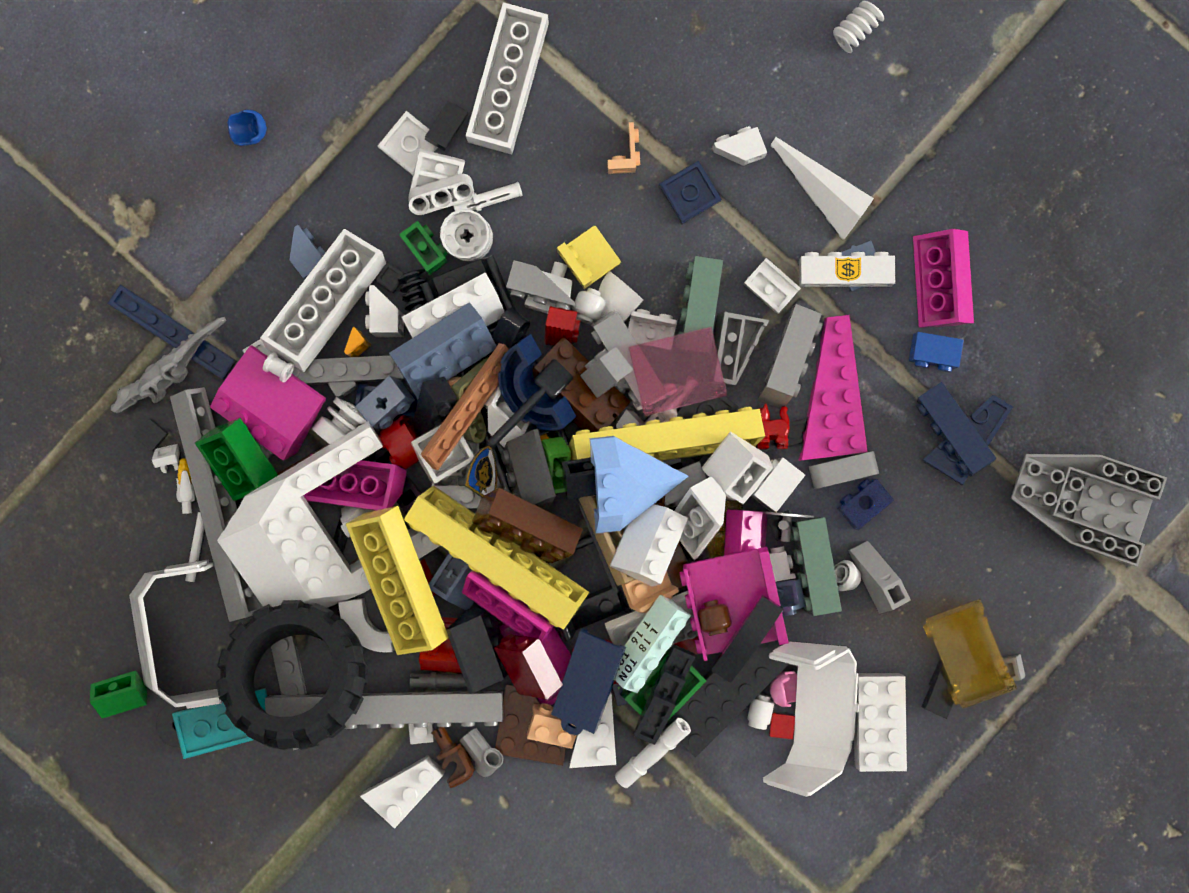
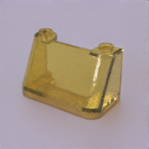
M980 599L926 618V624L923 625L927 637L933 638L954 690L950 692L955 705L959 704L962 709L1017 689L1013 678L1010 677L1009 673H1006L1008 668L1004 664L987 622L988 619L983 617V610L985 609Z

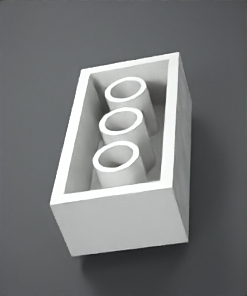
M858 673L857 703L860 704L859 712H856L855 767L860 772L907 771L905 676L900 673Z

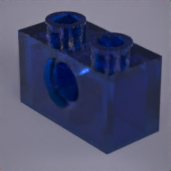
M865 479L857 486L859 490L855 494L851 495L849 493L839 501L841 505L837 509L854 530L861 529L894 501L877 479ZM862 496H866L869 500V505L866 509H862L859 506V499Z

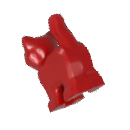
M764 404L762 408H758L760 409L765 437L758 443V449H768L770 440H776L777 449H788V434L790 431L789 417L787 415L788 408L786 406L781 407L779 411L781 419L770 420L768 406Z

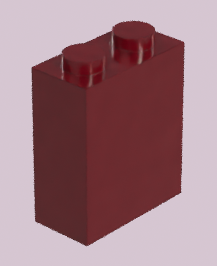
M509 634L503 637L501 643L494 648L518 694L548 699L563 686L539 638Z

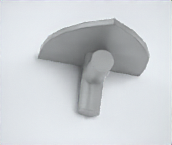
M765 511V514L783 516V520L779 522L778 526L782 530L781 541L790 542L792 516L814 518L811 515Z

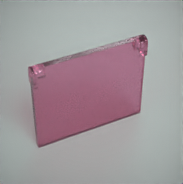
M712 327L629 347L645 416L727 396Z

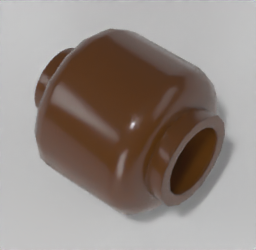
M718 600L705 602V608L698 611L701 630L704 633H709V636L728 632L727 628L732 625L728 606L726 604H718Z

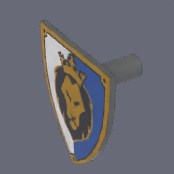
M489 445L480 449L474 455L466 476L458 478L459 486L467 487L481 498L497 487L496 462L492 448Z

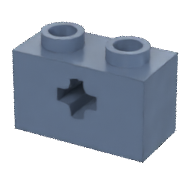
M388 376L359 402L356 408L373 428L382 430L389 427L393 423V419L399 414L405 413L415 399L400 379Z

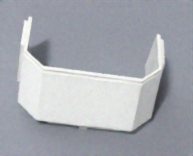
M209 560L167 566L164 570L144 573L129 595L144 685L174 707L186 706L189 709L220 704L223 701L219 700L217 689L169 696L158 688L143 597L156 578L205 571L214 566V562L209 563Z
M789 642L774 649L769 654V658L798 666L794 744L786 763L763 777V782L767 783V785L808 797L842 774L851 752L852 741L855 735L856 712H859L860 704L857 703V662L850 649L846 646Z

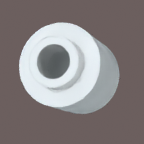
M759 694L750 703L747 717L749 726L757 729H767V725L771 722L774 701L770 700L771 696Z

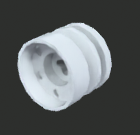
M460 209L452 212L445 218L441 226L440 238L443 247L451 255L462 261L473 262L483 258L493 244V232L490 225L479 213L472 210ZM468 231L474 235V237L470 238L469 243L463 239Z
M338 397L333 402L340 410L337 411L331 406L327 408L334 418L329 420L321 416L312 427L329 444L367 422L355 405Z

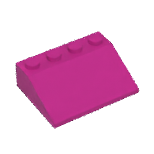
M251 345L218 389L210 408L229 422L241 418L255 441L284 461L298 453L326 398L293 374L286 382H282L280 377L275 374L263 371V364L268 356Z

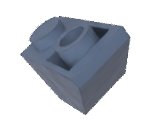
M297 225L294 227L289 260L300 275L306 279L326 252L321 246L317 248L312 241L315 238L307 227L303 230Z

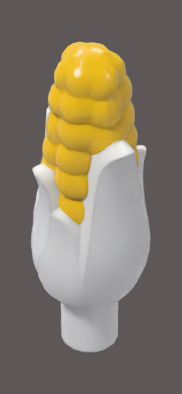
M182 458L179 460L176 497L178 502H182V514L192 513L191 502L195 501L196 494L187 460Z

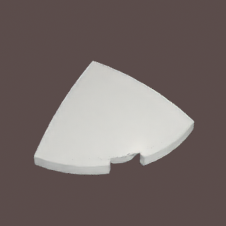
M610 271L602 280L599 292H601L600 296L605 300L606 304L601 317L615 310L625 322L631 315V312L635 311L644 300Z

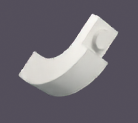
M365 598L338 602L341 619L358 636L363 647L377 652H393L395 650L388 631L380 630L371 623L367 614Z

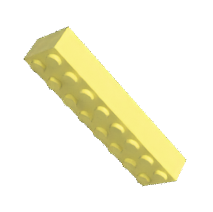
M744 407L738 409V412L729 413V410L718 411L712 416L700 413L693 415L690 419L673 417L669 419V422L660 423V420H651L646 422V425L637 426L636 423H629L623 425V428L613 429L612 426L600 428L598 432L590 433V430H581L572 436L568 447L571 450V460L590 458L589 438L615 436L656 459L664 461L713 454L730 431L754 447L765 437L760 409L752 410V407Z
M434 485L417 497L404 519L413 530L424 533L432 543L443 546L451 556L463 560L470 569L488 577V580L493 585L501 586L508 591L512 598L523 601L531 611L537 614L540 613L548 619L550 624L564 630L589 594V591L533 553L521 550L519 545L504 542L499 539V535L493 532L486 533L481 531L478 525L472 523L475 513Z

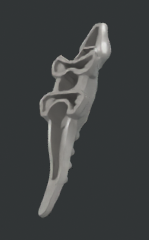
M225 317L217 318L211 323L206 324L203 328L197 329L196 333L190 334L186 341H181L180 346L173 348L169 354L163 355L155 364L148 366L139 380L118 389L117 400L115 404L111 405V411L120 413L137 403L138 400L148 396L152 399L153 403L161 401L167 393L166 389L172 383H180L185 379L188 374L186 366L197 348L212 332L226 322Z

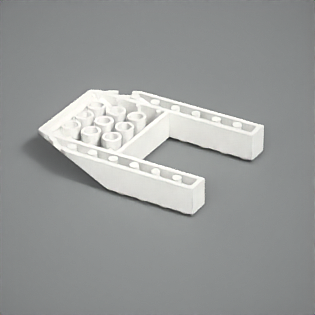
M369 421L245 495L239 508L218 538V543L263 607L268 604L272 607L279 606L283 600H302L306 604L313 605L317 603L328 608L371 589L360 560L349 565L303 496L383 447L380 438ZM412 528L408 529L419 559L441 546L432 543L424 533L415 531Z

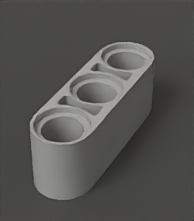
M874 451L809 466L814 489L879 474Z

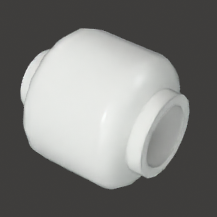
M588 288L587 291H580L575 299L576 309L572 308V311L577 312L578 320H581L583 323L592 324L601 318L606 304L605 300L600 296L601 292Z

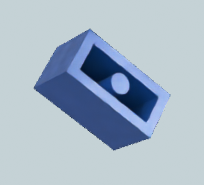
M916 332L912 337L909 361L915 362L916 367L929 368V365L938 366L937 370L951 372L952 369L960 366L964 340Z

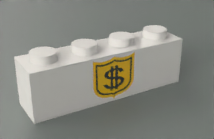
M807 252L805 256H801L799 259V287H892L895 284V256H889L888 252H876L874 256H865V252H853L851 256H842L841 252H830L828 256H819L817 252Z

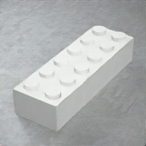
M503 2L466 133L468 143L512 155L549 24L548 14Z
M344 229L260 337L266 349L276 353L288 363H293L296 368L305 372L385 266L386 261L382 251Z

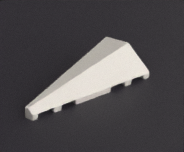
M775 137L771 147L777 151L783 163L789 167L814 204L826 216V220L832 224L839 237L844 240L874 198Z

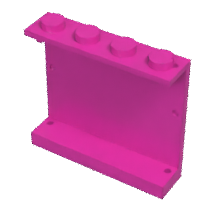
M767 546L683 564L684 572H680L682 586L687 585L689 594L685 595L687 608H692L694 617L690 618L693 632H698L699 640H695L697 653L703 654L704 661L707 660V655L723 652L734 633L738 631L762 595L781 606ZM718 600V604H726L728 606L732 625L727 628L728 632L709 636V633H704L701 630L698 611L705 608V602ZM782 612L760 644L778 640L779 645L789 643Z

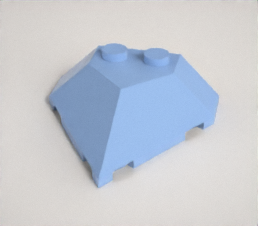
M615 436L589 438L591 463L595 467L597 509H594L595 532L605 533L622 530L689 476Z

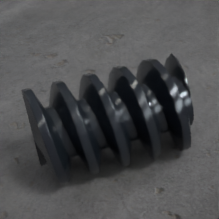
M425 269L404 273L397 279L398 283L404 284L399 288L400 292L406 293L401 297L402 301L409 302L404 305V310L412 312L426 304L427 301L420 287V284L427 281V278L420 277L422 273L426 272Z

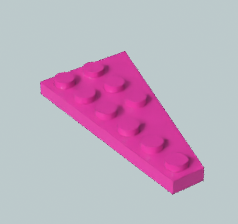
M849 315L824 318L820 340V354L815 368L817 371L812 385L807 412V426L803 435L804 443L799 461L867 452Z

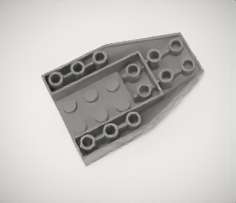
M1025 454L1010 499L1068 543L1126 565L1138 566L1145 546L1139 540L1152 501L1160 500L1167 477L1103 455Z

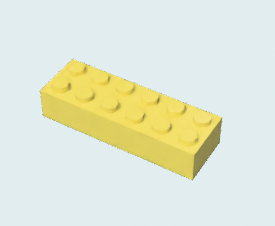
M394 506L363 513L346 523L397 655L433 650L447 640L449 637L399 507Z

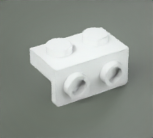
M637 309V311L631 312L628 330L639 345L671 351L677 320H674L672 316L667 314L655 316L650 315V312L647 310Z

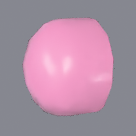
M782 671L770 683L771 697L774 703L781 707H791L789 703L796 702L797 674L795 671Z

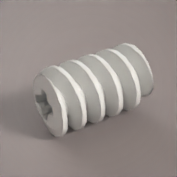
M862 1L859 7L852 11L853 14H849L846 20L841 21L840 27H835L833 30L837 43L847 53H852L853 51L850 44L854 47L859 46L856 38L862 41L865 40L866 37L863 32L867 34L872 33L870 25L874 28L878 27L879 24L876 19L884 21L883 13L868 1Z

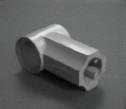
M474 728L460 739L461 744L475 761V769L479 775L488 777L502 765L503 756L501 752L491 748L477 728Z

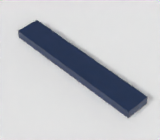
M121 284L107 303L174 348L180 346L181 341H186L190 334H194L193 331ZM206 340L199 345L191 358L223 380H225L237 360Z

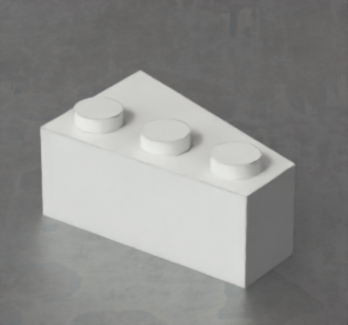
M611 692L597 731L593 734L583 730L576 736L569 768L616 765Z
M428 755L377 785L368 788L360 797L395 829L440 780L445 770Z

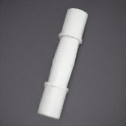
M677 718L662 731L655 745L648 744L636 757H632L615 774L617 782L622 787L628 788L638 778L645 775L647 769L658 762L669 750H673L691 732L688 723L682 718Z

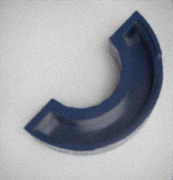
M531 334L510 348L500 362L502 363L501 371L498 373L500 391L513 413L532 394L540 389L534 382L533 365L542 353ZM544 394L541 400L523 417L522 421L525 423L529 421L542 430H559L568 425L576 415L565 396L551 399Z

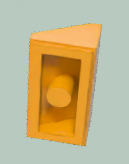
M353 327L344 352L350 357H358L371 346V343L361 331Z

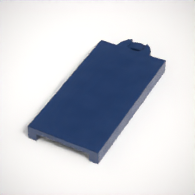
M584 628L579 632L562 681L563 686L560 687L551 715L562 719V729L574 736L580 734L583 730L593 734L597 731L626 650L625 646H617L588 633V630Z

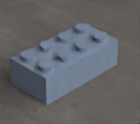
M469 302L389 354L417 399H419L424 381L445 376L446 380H449L493 352L497 346L484 320Z

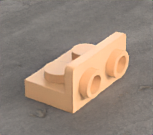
M667 571L660 585L651 587L637 579L622 584L629 607L640 613L648 612L659 595L672 599L673 595L679 592L678 587L671 585Z

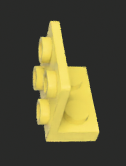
M596 226L591 227L566 245L564 242L557 247V252L583 289L593 284L621 263Z

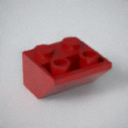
M441 617L446 629L458 619ZM449 638L433 650L420 652L419 663L421 670L462 673Z

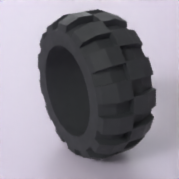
M283 600L279 606L272 607L268 604L252 612L254 616L245 624L240 622L229 636L232 640L227 650H221L217 667L221 671L220 679L216 681L219 700L223 701L226 707L225 714L234 726L243 731L247 737L268 747L281 750L289 748L303 750L318 746L320 741L328 737H335L346 728L345 723L351 715L357 714L364 700L362 697L364 685L368 684V666L365 664L364 659L365 651L358 636L332 610L317 603L311 605L304 603L302 600ZM309 635L323 640L327 644L333 660L332 681L324 697L313 708L299 715L278 717L266 713L258 702L254 689L256 667L263 654L273 644L289 636Z

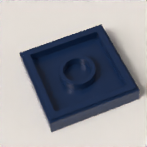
M699 160L659 183V187L681 224L722 201Z

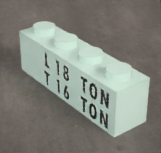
M659 595L625 644L626 650L615 681L622 688L638 693L652 671L658 666L665 652L671 647L676 636L685 627L691 615L674 600Z

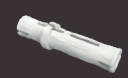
M519 182L478 195L474 193L470 200L453 206L455 211L467 209L477 210L478 212L483 207L523 195Z

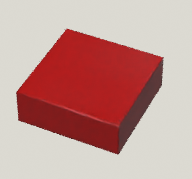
M772 712L769 736L793 739L795 715Z

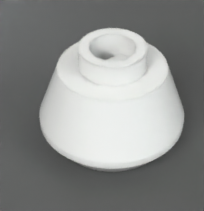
M843 560L834 566L838 591L853 590L859 585L861 573L853 562Z

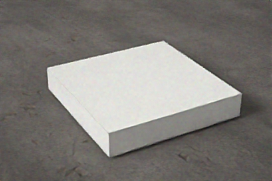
M407 111L378 145L380 150L411 175L414 174L419 149L434 152L438 147L425 140V135L429 129Z

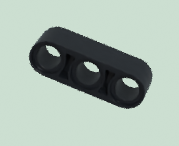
M513 308L507 309L502 314L492 335L496 346L500 343L505 344L508 349L512 348L525 337L530 327V321ZM491 352L490 354H488V355H486L485 357H483V358L481 359V361H482L483 359H485L486 357H490V355H491L493 352Z

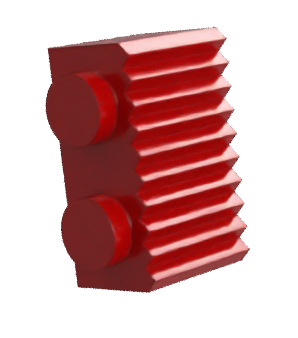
M550 306L545 326L544 343L550 346L555 345L563 337L571 344L573 342L577 343L581 320L577 319V312Z

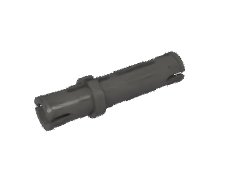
M432 671L431 674L410 673V688H431V690H436V688H467L462 674H437L436 671Z

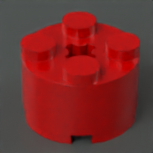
M405 415L395 420L386 429H382L378 437L382 442V448H387L391 454L389 459L392 464L408 469L419 461L411 444V441L418 438L412 425L410 426L406 422L409 418Z

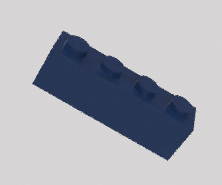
M942 382L918 397L917 409L923 417L928 416L932 422L930 424L931 429L937 436L941 435L945 440V443H943L944 447L950 455L955 454L959 460L957 465L964 474L968 473L972 477L997 459Z

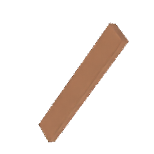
M499 343L420 454L432 469H440L498 386V373L501 371L502 365L500 362L509 350L505 344Z

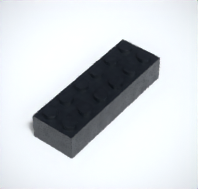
M778 640L760 644L731 683L710 670L703 677L706 682L667 721L665 727L667 728L677 718L685 720L690 726L691 732L680 743L696 758L789 665V663L769 658V654L782 645H779Z

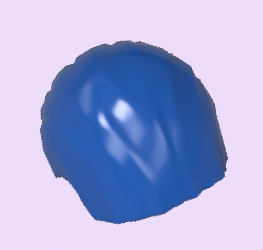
M242 110L239 113L231 114L228 119V131L234 144L239 146L254 145L259 143L266 135V122L262 115L256 111Z

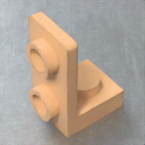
M629 122L628 126L630 159H626V156L612 157V160H608L607 164L608 174L635 173L636 166L640 165V152H635V143H639L638 129H634V122Z

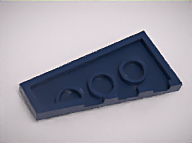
M992 395L968 418L987 445L990 444L1013 406ZM943 440L922 461L963 485L969 474H964L957 465L959 460L955 454L950 455L943 445L945 440Z

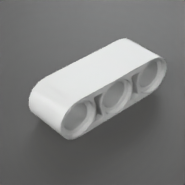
M458 174L416 187L409 192V209L416 215H423L466 202L473 197V181L467 174ZM463 184L469 186L465 191L457 189L458 186ZM439 191L447 193L444 197H437L435 194ZM416 198L425 200L422 204L413 202Z

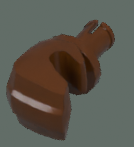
M445 727L433 730L431 734H433L441 750L436 757L438 760L444 759L442 769H445L452 761L457 764L455 771L447 779L449 787L454 788L465 783L473 776L475 768L464 746L461 743H453Z

